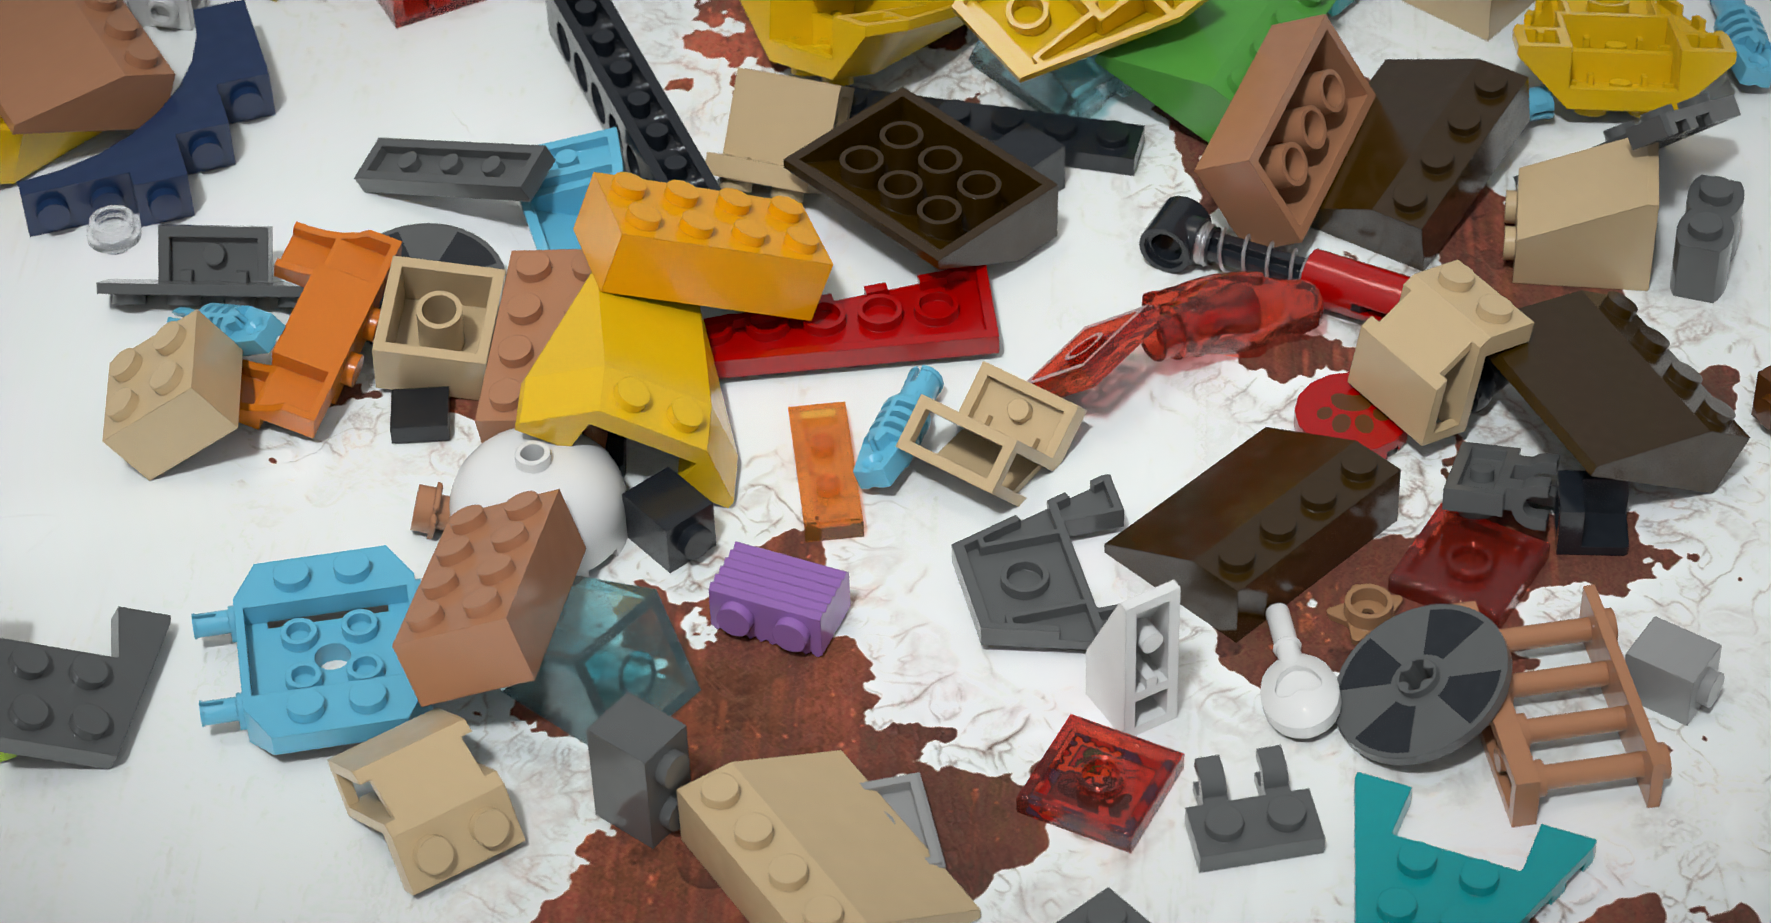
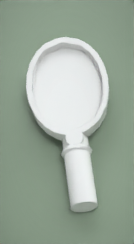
M1275 603L1267 608L1266 619L1274 644L1273 652L1278 660L1266 670L1262 678L1260 697L1263 711L1268 722L1281 734L1291 738H1312L1327 731L1336 722L1340 714L1342 700L1336 675L1324 661L1315 656L1301 653L1302 643L1297 638L1288 606L1282 603Z

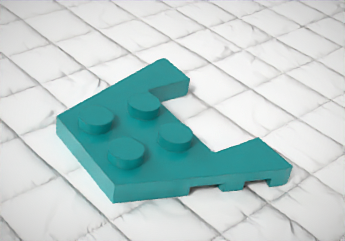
M1357 772L1355 776L1353 795L1354 923H1529V920L1545 904L1552 905L1565 892L1566 882L1578 870L1584 872L1593 863L1595 858L1597 839L1544 824L1540 825L1521 871L1494 864L1484 859H1477L1435 847L1425 842L1397 836L1411 805L1412 787Z

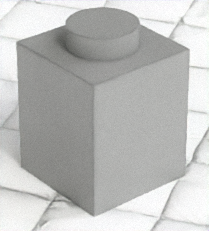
M1654 616L1625 655V662L1643 707L1686 726L1702 705L1710 708L1718 698L1724 683L1725 676L1718 671L1722 645Z

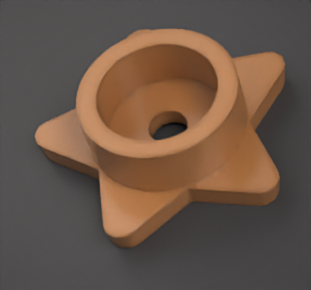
M1355 584L1347 592L1344 603L1327 609L1328 619L1348 627L1351 642L1357 645L1377 626L1394 617L1402 605L1403 598L1400 595H1391L1388 590L1375 584Z

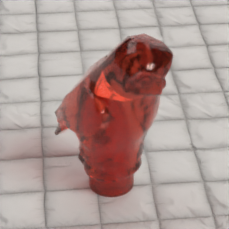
M1238 271L1206 275L1169 288L1143 294L1141 303L1143 320L1139 325V331L1156 327L1140 342L1145 353L1157 362L1169 358L1181 360L1188 356L1198 358L1204 355H1227L1237 358L1259 357L1267 351V344L1280 335L1305 334L1316 329L1322 323L1324 303L1317 285L1308 280L1265 277L1263 272Z

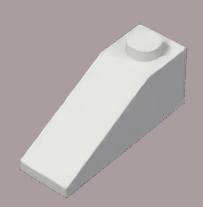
M1175 580L1120 602L1086 650V695L1124 741L1177 718L1181 587Z

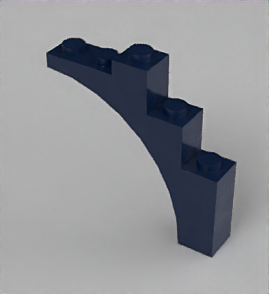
M245 0L193 9L196 40L192 61L180 86L159 112L135 132L101 153L56 172L17 182L30 237L138 214L141 227L195 216L188 175L236 165L229 125L276 115L269 71Z

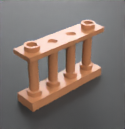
M1595 584L1583 586L1579 618L1499 629L1509 646L1510 652L1583 642L1591 663L1512 673L1510 688L1501 708L1488 726L1479 734L1511 828L1536 824L1539 798L1546 797L1548 790L1636 778L1647 808L1660 807L1663 780L1670 779L1672 774L1670 753L1666 743L1657 742L1618 644V625L1615 613L1612 608H1604ZM1476 601L1454 604L1465 606L1479 612ZM1601 687L1608 708L1527 719L1524 713L1516 714L1513 703L1514 698ZM1618 732L1626 753L1544 765L1541 759L1533 760L1530 747L1532 743Z

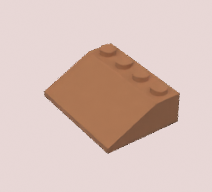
M0 0V116L12 134L138 129L159 112L170 98L175 72L123 0Z

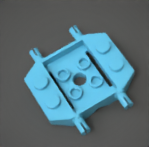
M386 545L253 564L235 594L232 606H228L226 610L198 614L191 613L195 639L231 633L232 641L237 642L241 692L236 693L234 697L207 701L200 700L199 711L202 727L239 721L241 730L247 729L249 742L273 755L365 742L432 710L433 704L421 707L392 647L419 587L421 578L415 579L414 572ZM388 605L389 611L373 613L362 608ZM352 610L344 615L343 618L313 622L307 618H300ZM291 619L282 627L268 628V622ZM333 660L347 662L343 667L334 670L321 668L322 665Z

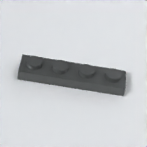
M379 137L354 179L364 192L531 202L553 166L555 158L546 145Z

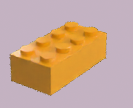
M593 172L573 228L600 291L605 293L811 321L833 267V262L802 203L792 198L774 196L771 199L751 196L734 188H723L720 191L698 188L681 180H671L668 183L645 180L629 172H618L615 175Z

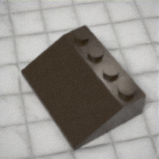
M1385 59L1369 81L1376 97L1310 227L1420 271L1426 270L1530 121L1528 76L1482 59Z
M901 87L783 159L786 170L938 270L1020 261L1058 235L1057 183L905 87Z
M1580 290L1518 308L1534 322L1529 342L1488 355L1487 357L1591 476L1714 493L1750 437L1734 420L1736 414L1733 409L1723 401L1713 397L1702 386V376L1688 364L1679 361L1668 349L1670 346L1669 340L1659 331L1647 326L1636 314L1638 307L1632 300L1615 291H1609L1606 295Z
M1265 427L1105 543L1104 553L1154 587L1175 580L1181 587L1180 605L1237 643L1267 620L1266 610L1269 606L1275 603L1287 605L1397 521L1401 469L1356 440Z

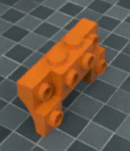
M296 221L293 227V235L281 259L277 258L274 264V276L302 286L304 289L285 325L283 333L280 335L272 351V365L242 359L239 423L260 430L263 422L267 421L314 439L330 404H336L344 385L352 388L360 375L364 362V355H361L360 352L366 340L374 342L381 311L379 303L385 293L392 257L401 256L402 241L373 230L345 233L335 232Z

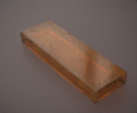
M845 401L788 407L789 427L805 542L864 537V521L858 482L853 473L855 462Z

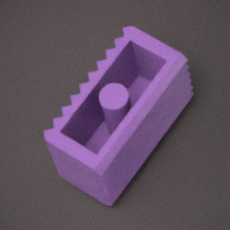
M735 541L733 550L730 549L728 558L725 557L724 565H720L719 573L715 574L714 581L710 582L708 590L711 624L716 629L722 628L725 632L734 636L747 635L750 639L756 636L761 642L767 639L772 645L777 643L787 651H803L805 654L812 652L816 657L823 655L851 606L849 572Z

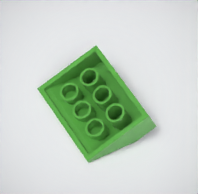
M1208 0L1181 22L1100 52L1094 62L1209 143L1271 26L1327 14L1336 0Z

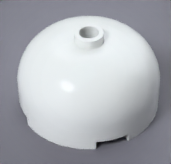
M515 428L506 430L479 445L466 458L458 470L452 485L449 502L450 516L470 505H481L484 508L504 503L513 496L525 491H535L540 494L560 489L586 546L585 554L572 586L589 580V570L605 561L611 554L618 557L628 539L625 508L622 500V493L626 492V486L621 471L614 459L600 444L582 433L570 447L557 446L519 432Z

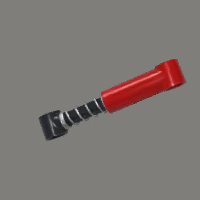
M1179 195L1170 197L1163 203L1141 234L1139 240L1140 252L1145 260L1163 272L1177 273L1183 271L1188 265L1196 266L1199 264L1207 266L1212 262L1219 263L1220 269L1224 273L1238 269L1242 270L1247 280L1261 276L1266 278L1268 285L1271 287H1276L1281 283L1287 284L1294 294H1298L1300 302L1366 322L1371 316L1380 322L1399 303L1403 285L1411 278L1401 273L1322 249H1314L1311 254L1304 258L1297 256V248L1291 254L1274 249V241L1270 242L1269 246L1251 242L1250 234L1245 239L1227 234V227L1221 230L1215 223L1212 224L1211 216L1198 201ZM1223 265L1229 266L1231 268L1225 269ZM1246 272L1251 273V274H1254V275H1253V276H1249V275L1246 274Z

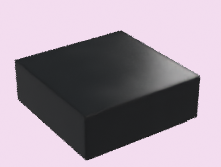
M449 386L392 389L390 413L392 443L450 440L451 397Z

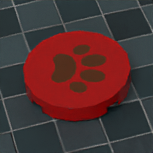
M1350 372L1330 374L1313 381L1298 395L1294 409V428L1297 432L1356 440L1384 459H1387L1389 451L1397 446L1399 451L1407 441L1408 434L1347 382Z

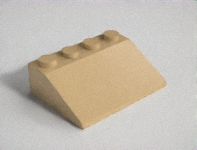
M842 750L730 762L676 789L682 841L750 923H971L981 918V909L945 868H939L937 865H931L926 861L925 858L930 857L927 847L877 791L865 790L860 785V783L867 782L868 780ZM885 812H887L890 816H892V818H893L894 821H895V824H894L893 821L886 815Z

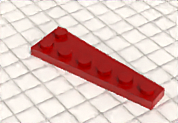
M987 266L951 268L917 275L918 284L889 290L886 282L864 286V295L835 301L831 293L823 294L820 297L811 321L750 312L730 313L705 318L704 323L718 379L1000 353L999 332Z

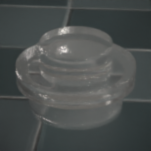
M108 205L99 208L91 215L86 229V237L89 246L95 251L118 255L128 251L140 241L142 229L140 221L133 216L130 209L121 205Z

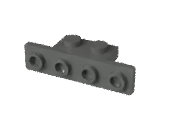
M158 225V279H106L96 282V294H113V304L120 305L146 304L147 295H168V305L176 306L201 305L202 296H223V304L256 306L257 297H278L279 307L294 308L304 287L291 282L273 281V226Z

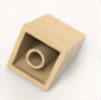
M1625 138L1519 168L1517 190H1506L1504 223L1514 224V226H1505L1503 241V259L1513 260V283L1649 291L1659 211V142L1632 150L1629 139Z

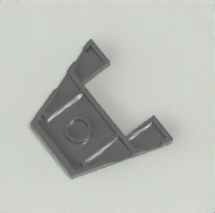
M1706 92L1677 103V110L1673 109L1672 104H1668L1640 115L1639 124H1635L1634 120L1609 128L1603 131L1606 141L1596 146L1628 138L1632 150L1659 142L1660 149L1738 117L1741 113L1734 94L1711 100L1709 93ZM1518 175L1513 177L1516 186L1518 183Z
M1110 474L1101 475L1090 480V489L1070 498L1064 492L1047 500V509L1022 521L1017 515H1014L951 544L952 563L981 645L1088 649L1118 604L1100 608L1096 606L1070 537L1124 527V508Z
M118 606L111 618V656L0 638V752L111 769L118 757L171 623V615Z

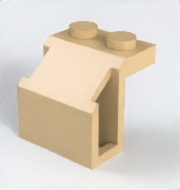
M738 67L723 153L707 152L705 160L712 174L720 177L719 186L721 188H734L743 192H751L753 183L772 186L770 197L786 196L797 202H803L804 193L822 194L786 170L783 159L849 120L855 88Z
M1459 260L1448 262L1415 273L1404 283L1399 303L1380 322L1371 316L1361 325L1347 382L1417 443L1424 446L1466 431L1485 357L1529 342L1534 322L1517 309L1510 300L1500 295L1477 276L1471 268ZM1437 418L1442 422L1436 424Z
M983 361L959 411L921 394L895 447L1019 507L1027 498L1018 494V492L1043 467L1054 471L1062 463L1087 410ZM930 412L963 428L937 454L915 443Z
M438 707L327 759L348 816L383 833L404 890L412 895H416L526 841L505 784L496 770L476 762L462 739V736L472 732L464 718ZM352 781L359 785L369 781L374 791L358 798Z

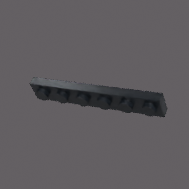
M847 86L855 88L850 118L893 92ZM919 96L992 143L1024 122H1027L1065 145V167L1134 176L1145 142V125L1123 123L1117 120L1107 121L1070 116L1064 113L1054 114L1024 110L1011 106L1001 107L978 104L958 99L948 100Z

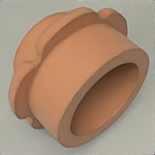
M441 482L437 483V487L419 484L410 530L427 533V539L433 538L435 529L444 531L450 517V496L442 494L443 483Z

